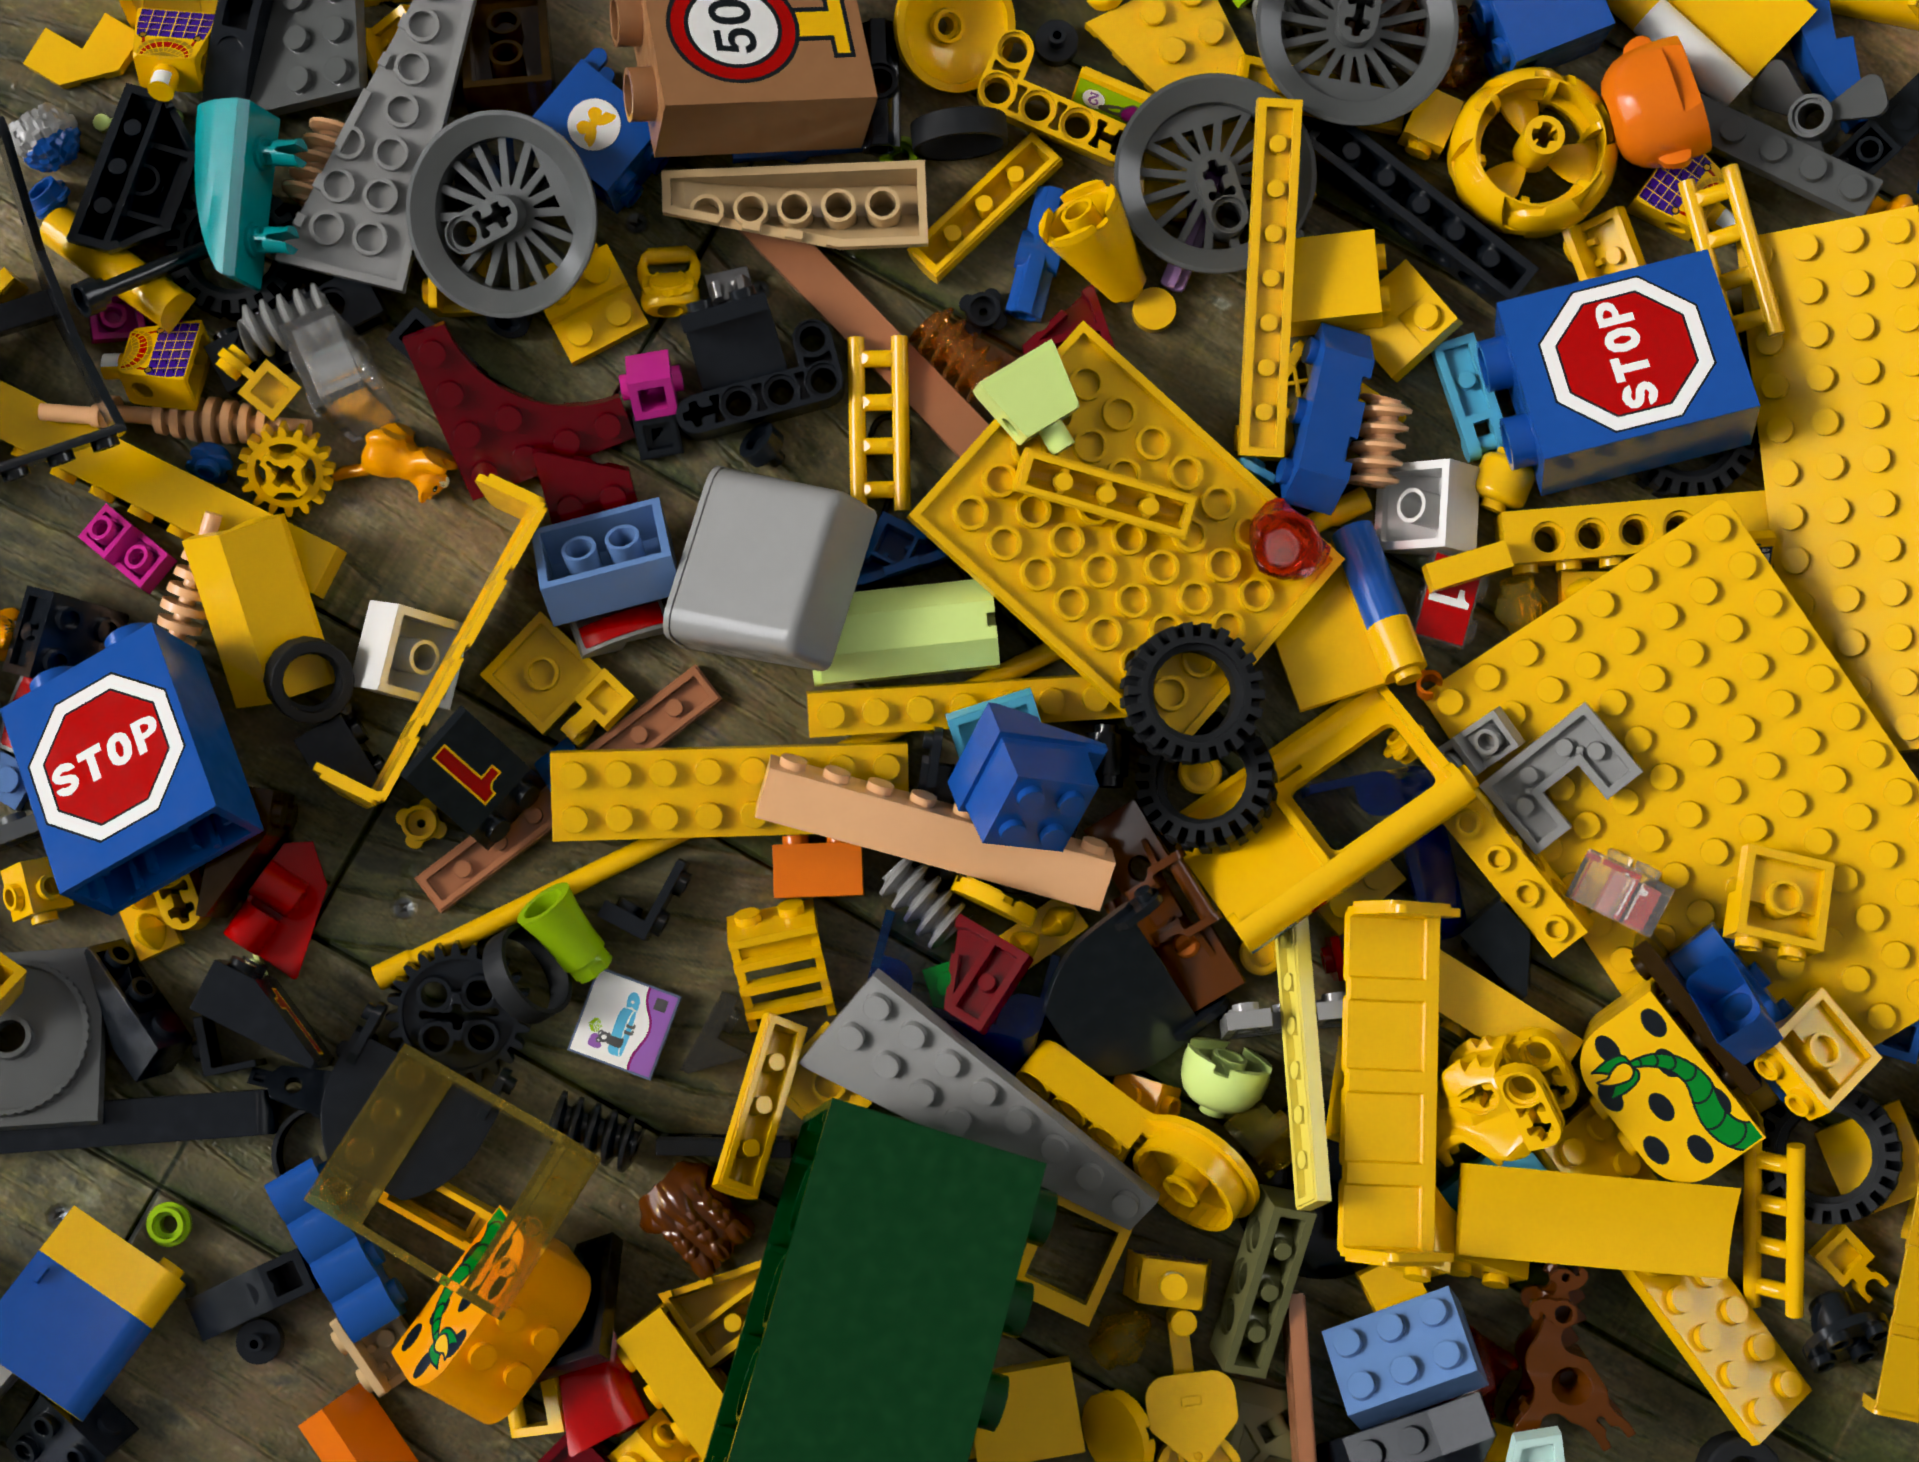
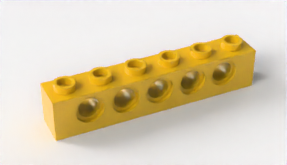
M1765 490L1506 511L1501 512L1493 519L1495 540L1499 542L1506 539L1514 564L1511 568L1512 576L1539 573L1538 567L1555 566L1557 573L1561 571L1582 570V563L1599 562V569H1612L1667 533L1666 526L1668 521L1682 524L1717 500H1725L1729 503L1747 531L1769 530ZM1625 524L1633 525L1638 529L1640 533L1638 545H1631L1624 539L1622 530ZM1581 528H1588L1595 533L1597 537L1595 549L1586 548L1580 543L1578 534ZM1536 532H1545L1551 536L1554 543L1552 552H1543L1537 548L1535 544Z

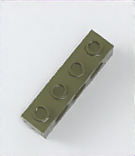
M1259 1184L1260 1199L1249 1215L1209 1347L1223 1372L1266 1379L1317 1213L1314 1210H1297L1294 1190Z

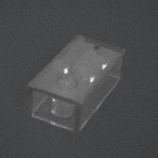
M330 304L278 326L289 350L290 360L302 380L307 392L308 402L317 418L324 417L352 442L364 438L373 429H379L388 423L401 422L368 344Z

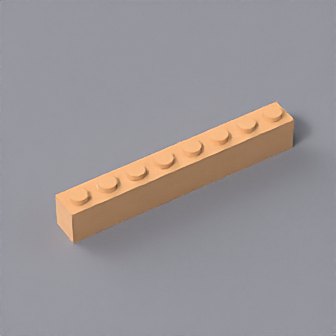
M784 753L781 757L770 755L756 803L755 818L1099 912L1116 865L1113 849L1109 848L1105 841L1091 836H1084L1082 840L1071 837L1063 852L982 843L968 812L958 811L956 803L953 805L939 801L937 796L921 789H913L911 793L895 789L891 782L877 777H870L868 781L851 776L849 771L838 766L827 765L823 769L808 765L806 759L789 753Z

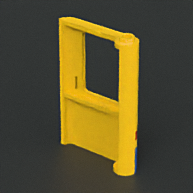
M1385 685L1340 700L1268 750L1275 764L1274 768L1278 777V783H1275V788L1278 792L1277 799L1270 803L1273 812L1269 819L1263 816L1260 821L1263 828L1257 834L1252 830L1246 834L1249 841L1241 846L1237 840L1229 843L1231 850L1221 852L1219 847L1212 848V854H1202L1199 848H1194L1193 852L1184 850L1187 855L1183 858L1253 955L1477 800L1474 790L1479 787V783L1466 765L1463 764L1457 768L1452 762H1448ZM1387 728L1395 729L1434 776V785L1340 850L1332 849L1293 799L1294 793ZM1245 767L1220 783L1214 790L1204 794L1181 810L1180 813L1195 819H1212L1225 814L1235 806L1244 792L1247 777ZM1178 843L1174 846L1176 850L1182 848Z

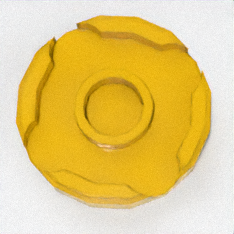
M957 875L950 889L970 902L1026 927L1032 926L1038 914L1036 909L1021 900L1019 902L1016 900L1015 903L1014 899L1003 894V891L969 876Z
M1108 1389L1091 1396L1084 1405L1082 1427L1084 1439L1096 1462H1153L1156 1449L1154 1438L1149 1440L1146 1428L1151 1425L1147 1414L1138 1401L1125 1391L1119 1389L1113 1391Z

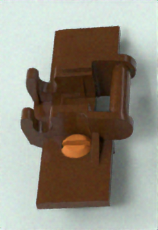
M1136 798L1084 830L1087 836L1101 839L1108 844L1109 848L1113 849L1116 865L1112 879L1122 895L1103 905L1108 914L1121 904L1135 898L1134 892L1143 885L1157 888L1163 896L1161 905L1139 921L1137 925L1151 947L1155 948L1177 987L1194 1012L1247 982L1212 925L1224 916L1220 909L1215 911L1183 857L1187 855L1184 849L1180 848L1169 854ZM1137 855L1148 857L1152 865L1147 868L1145 880L1137 878L1131 870V862ZM1169 868L1200 919L1197 923L1190 922L1162 875L1164 869Z

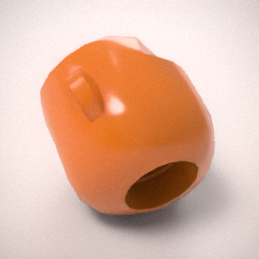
M1643 35L1631 39L1624 46L1623 54L1611 63L1601 81V98L1606 104L1614 129L1613 141H1616L1618 151L1622 157L1638 167L1651 169L1660 167L1665 169H1681L1688 167L1692 159L1712 150V139L1703 100L1683 45L1678 36L1661 38L1653 42L1649 37Z

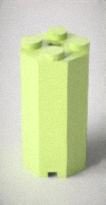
M974 579L854 592L832 664L825 671L813 670L814 686H833L1000 668L994 597Z

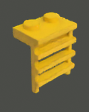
M791 898L780 902L778 906L760 910L755 907L744 908L737 911L734 915L726 917L727 943L731 952L733 968L737 977L750 1033L758 1031L757 1019H761L763 1014L768 1012L780 1015L826 1005L828 1016L837 1015L818 933L817 915L813 898L807 900ZM815 958L816 966L747 981L746 972ZM820 982L822 987L821 990L753 1004L751 998L754 995Z

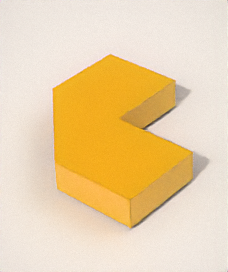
M104 13L84 47L80 48L45 27L23 64L31 71L64 90L81 86L83 82L103 77L109 79L124 75L133 60L135 30L109 14Z

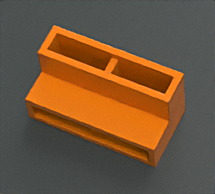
M360 1382L298 1426L322 1462H419L373 1393H369Z

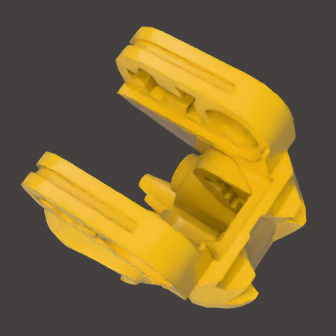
M1539 1027L1516 1032L1513 1036L1508 1033L1497 1037L1485 1035L1481 1040L1469 1038L1452 1052L1447 1068L1443 1071L1437 1082L1436 1158L1445 1167H1450L1454 1164L1450 1153H1458L1460 1151L1458 1145L1462 1143L1482 1153L1496 1165L1502 1166L1504 1161L1511 1162L1525 1158L1532 1151L1550 1147L1558 1142L1565 1126L1561 1110L1571 1107L1576 1101L1580 1082L1561 1041L1555 1033L1549 1029ZM1532 1042L1542 1043L1550 1050L1551 1057L1547 1059L1535 1058L1529 1053L1527 1045ZM1554 1066L1556 1067L1552 1075L1558 1086H1567L1564 1095H1561L1557 1089H1550L1552 1076L1549 1070ZM1534 1123L1552 1124L1549 1132H1545L1542 1126H1533Z

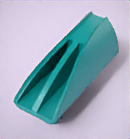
M238 97L214 99L197 106L194 168L199 223L206 249L215 270L258 292L262 286L265 253L294 255L298 250L292 245L282 242L299 238L298 231L294 226H268L275 166L303 168L307 162L294 154L308 152V149L303 139H278L280 118L251 100Z

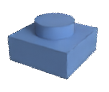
M1 750L0 802L14 810L21 811L29 798L15 756Z

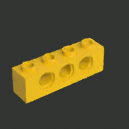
M1478 787L1474 790L1477 800L1442 824L1550 956L1554 958L1588 933L1595 920L1541 854L1535 855L1484 791Z

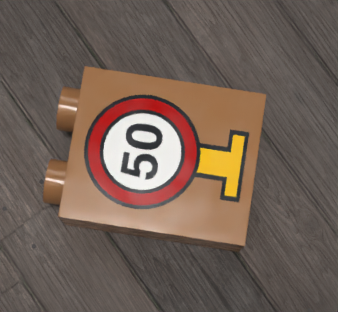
M610 0V28L613 44L615 47H634L638 66L626 67L624 70L623 98L626 117L629 123L648 122L654 158L862 148L878 95L857 0Z

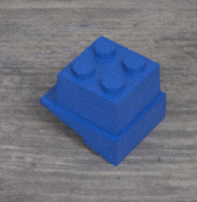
M988 702L947 783L958 811L968 812L982 843L1063 852L1099 787L1095 772L1108 748L1105 743L1042 723L1036 716L997 703Z

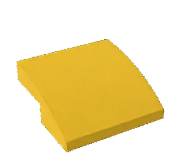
M1900 1099L1884 1104L1882 1107L1888 1113L1891 1121L1895 1123L1899 1139L1902 1142V1172L1899 1174V1182L1895 1190L1888 1197L1889 1199L1883 1206L1877 1208L1874 1213L1916 1197L1919 1182V1139ZM1849 1118L1814 1132L1840 1194L1850 1193L1860 1186L1867 1177L1872 1165L1871 1144L1864 1129L1855 1120Z

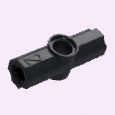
M870 18L869 21L862 23L874 81L875 84L887 82L891 84V87L884 93H877L878 99L863 142L864 154H871L876 157H887L901 152L900 102L902 92L900 88L899 52L894 39L893 21L886 18Z

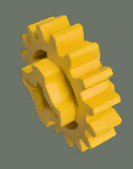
M281 420L278 431L274 432L273 428L267 423L262 427L261 437L254 433L249 436L246 443L250 448L242 447L238 457L245 463L239 465L237 476L248 477L241 489L243 492L254 491L256 493L252 504L258 506L266 501L269 503V513L274 514L278 507H282L285 510L286 516L292 517L295 507L299 506L302 512L308 514L312 507L311 500L319 505L324 502L326 497L324 491H331L334 479L328 475L334 474L336 463L325 461L330 456L332 449L330 446L319 448L317 443L321 435L320 433L316 432L308 437L304 435L305 424L300 423L295 431H291L287 421ZM310 458L315 466L316 478L312 477L313 472L308 468L307 461ZM258 460L261 461L259 466L265 470L266 478L264 480L259 474ZM289 465L293 467L294 471L290 469L284 473L279 467L284 469Z

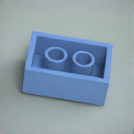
M659 497L536 529L532 537L540 591L554 627L669 597L678 566L671 533Z
M1449 1285L1321 1331L1347 1415L1361 1430L1489 1385L1461 1301Z

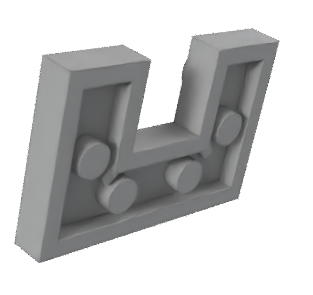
M1585 701L1483 781L1479 787L1535 855H1537L1572 828L1571 823L1544 791L1576 766H1579L1608 800L1643 773V769Z
M1346 991L1321 995L1322 999L1316 1000L1318 1029L1342 1027L1343 997L1346 995ZM1244 1002L1232 1005V1009L1228 1010V1013H1225L1219 1022L1221 1040L1282 1034L1280 1004L1272 1005L1273 1012H1271V1008L1259 1009V1002Z

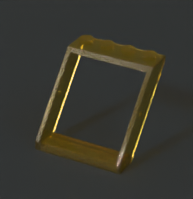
M404 1044L303 1200L501 1321L602 1158L567 1135L408 1044ZM451 1085L458 1087L553 1142L464 1286L362 1225Z

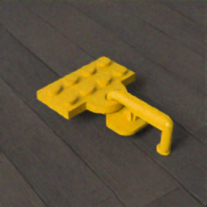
M1170 1307L1166 1312L1173 1374L1154 1379L1145 1392L1146 1414L1151 1425L1149 1430L1165 1443L1154 1462H1185V1460L1188 1462H1241L1239 1454L1225 1439L1238 1421V1407L1234 1384L1226 1374L1218 1370L1194 1372L1190 1335L1197 1328L1196 1316L1186 1309Z

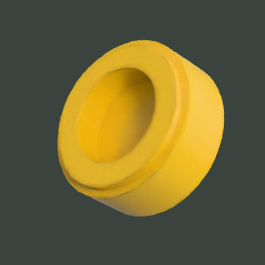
M1159 287L1144 289L1134 300L1132 306V317L1135 324L1143 331L1149 333H1159L1166 330L1172 324L1176 314V303L1173 296L1165 289Z
M1217 759L1194 765H1182L1180 762L1177 769L1178 781L1189 793L1195 795L1206 794L1214 790L1221 781L1222 766L1220 761Z
M1275 939L1253 955L1242 941L1238 949V958L1242 967L1249 973L1259 976L1275 972L1277 970Z

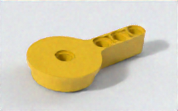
M1051 1040L1042 1041L1017 1071L1016 1078L1121 1162L1133 1148L1136 1151L1133 1156L1135 1173L1161 1193L1157 1203L1183 1222L1207 1231H1223L1236 1218L1246 1217L1257 1206L1260 1199V1190L1255 1175L1245 1160L1226 1141L1206 1127L1189 1119L1176 1115L1151 1113L1056 1042Z

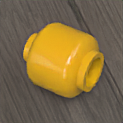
M1501 446L1498 447L1497 452L1485 453L1479 464L1480 469L1475 484L1476 491L1479 497L1482 498L1480 506L1497 514L1506 512L1507 508L1521 509L1524 507L1536 479L1533 467L1530 466L1512 471L1508 464L1504 447Z

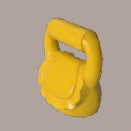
M687 245L648 248L641 254L637 265V277L642 288L640 302L645 313L661 318L679 317L680 314L688 312L686 304L700 300L697 285L701 275V263L693 249ZM690 263L689 269L685 272L679 270L678 272H655L651 274L648 269V265Z

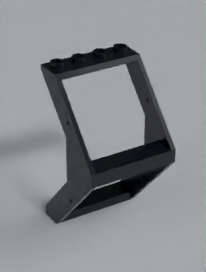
M0 116V154L42 290L0 304V337L54 321L108 426L0 462V477L3 478L4 483L30 475L29 467L47 461L49 468L75 460L74 452L92 447L93 452L97 453L120 444L118 437L123 436L127 428L77 332L42 241L11 133L4 116Z

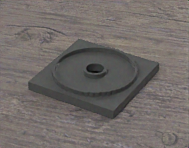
M87 947L3 953L26 969L27 975L22 994L0 1017V1031L13 1023H21L25 1029V1040L20 1048L9 1053L0 1051V1131L103 1124L107 1028L84 954Z

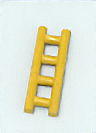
M1734 163L1721 168L1723 183L1700 191L1697 189L1694 178L1683 180L1677 185L1696 252L1708 249L1741 346L1739 332L1764 325L1767 336L1775 337L1785 333V328L1739 165ZM1729 199L1736 224L1709 232L1703 208ZM1741 241L1748 266L1721 274L1714 249ZM1753 283L1759 308L1733 316L1726 291Z
M891 336V350H865L864 337H847L850 495L867 506L868 499L894 498L895 512L911 511L908 336ZM891 367L892 393L866 394L865 368ZM892 411V437L866 438V412ZM867 455H893V481H867Z
M1761 1141L1744 1153L1743 1296L1751 1308L1761 1307V1295L1785 1301V1315L1789 1318L1799 1319L1804 1316L1806 1146L1799 1142L1788 1143L1786 1155L1762 1151ZM1762 1169L1786 1174V1198L1762 1193ZM1762 1212L1786 1217V1240L1762 1235ZM1762 1254L1786 1259L1785 1282L1761 1277Z

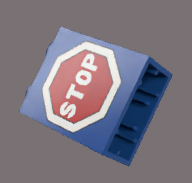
M1708 249L1497 302L1495 337L1476 342L1479 367L1488 393L1508 388L1516 415L1501 418L1499 422L1508 464L1512 471L1532 466L1541 496L1750 445L1752 442L1761 405Z
M152 622L132 623L114 630L105 639V649L76 666H58L41 672L31 681L29 693L0 709L59 894L110 916L117 914L264 831L200 651Z

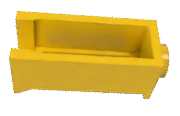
M449 1182L435 1189L476 1212L465 1230L412 1199L402 1201L383 1191L378 1200L379 1203L464 1251L467 1250L496 1210V1208L480 1201Z

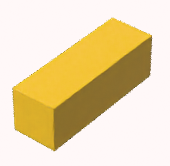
M1505 539L1427 563L1422 567V571L1431 594L1507 571L1514 564Z

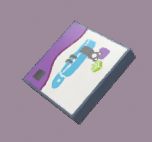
M605 969L593 979L567 1050L644 1079L652 1080L683 996Z

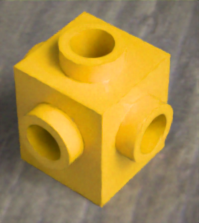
M48 857L20 861L0 871L4 884L3 901L6 908L11 912L13 922L31 919L32 926L51 923L59 920L58 912L74 906L72 899L59 894Z

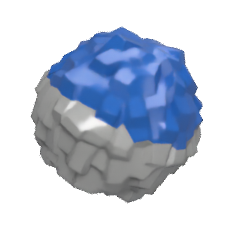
M44 102L38 105V109L34 108L31 111H26L19 119L12 121L8 125L17 155L22 157L23 161L32 169L43 173L55 172L61 166L69 165L78 158L80 135L82 133L78 128V122L73 114H68L52 103Z

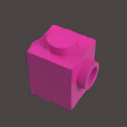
M668 349L625 356L626 374L619 375V383L623 401H631L635 421L675 415L678 408L677 392L684 391V382L680 364L672 366Z

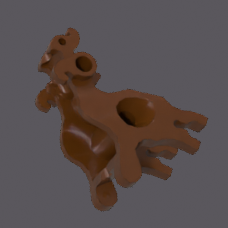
M1546 1263L1543 1270L1549 1275L1550 1280L1545 1286L1528 1285L1520 1292V1300L1525 1307H1529V1313L1533 1320L1515 1340L1514 1350L1522 1365V1377L1517 1388L1507 1400L1504 1411L1509 1421L1514 1423L1513 1428L1515 1432L1538 1429L1544 1416L1560 1414L1569 1422L1580 1425L1588 1430L1597 1440L1602 1450L1606 1451L1612 1447L1606 1438L1607 1430L1597 1420L1598 1417H1604L1611 1427H1620L1628 1438L1635 1435L1636 1432L1623 1417L1616 1403L1608 1396V1389L1579 1345L1575 1344L1579 1338L1571 1326L1587 1319L1586 1315L1576 1305L1585 1299V1294L1579 1288L1585 1285L1588 1279V1272L1582 1266Z

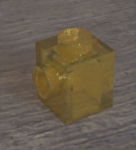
M1260 1100L1248 1111L1235 1114L1223 1125L1237 1146L1269 1179L1292 1162L1289 1117L1281 1109L1274 1114Z

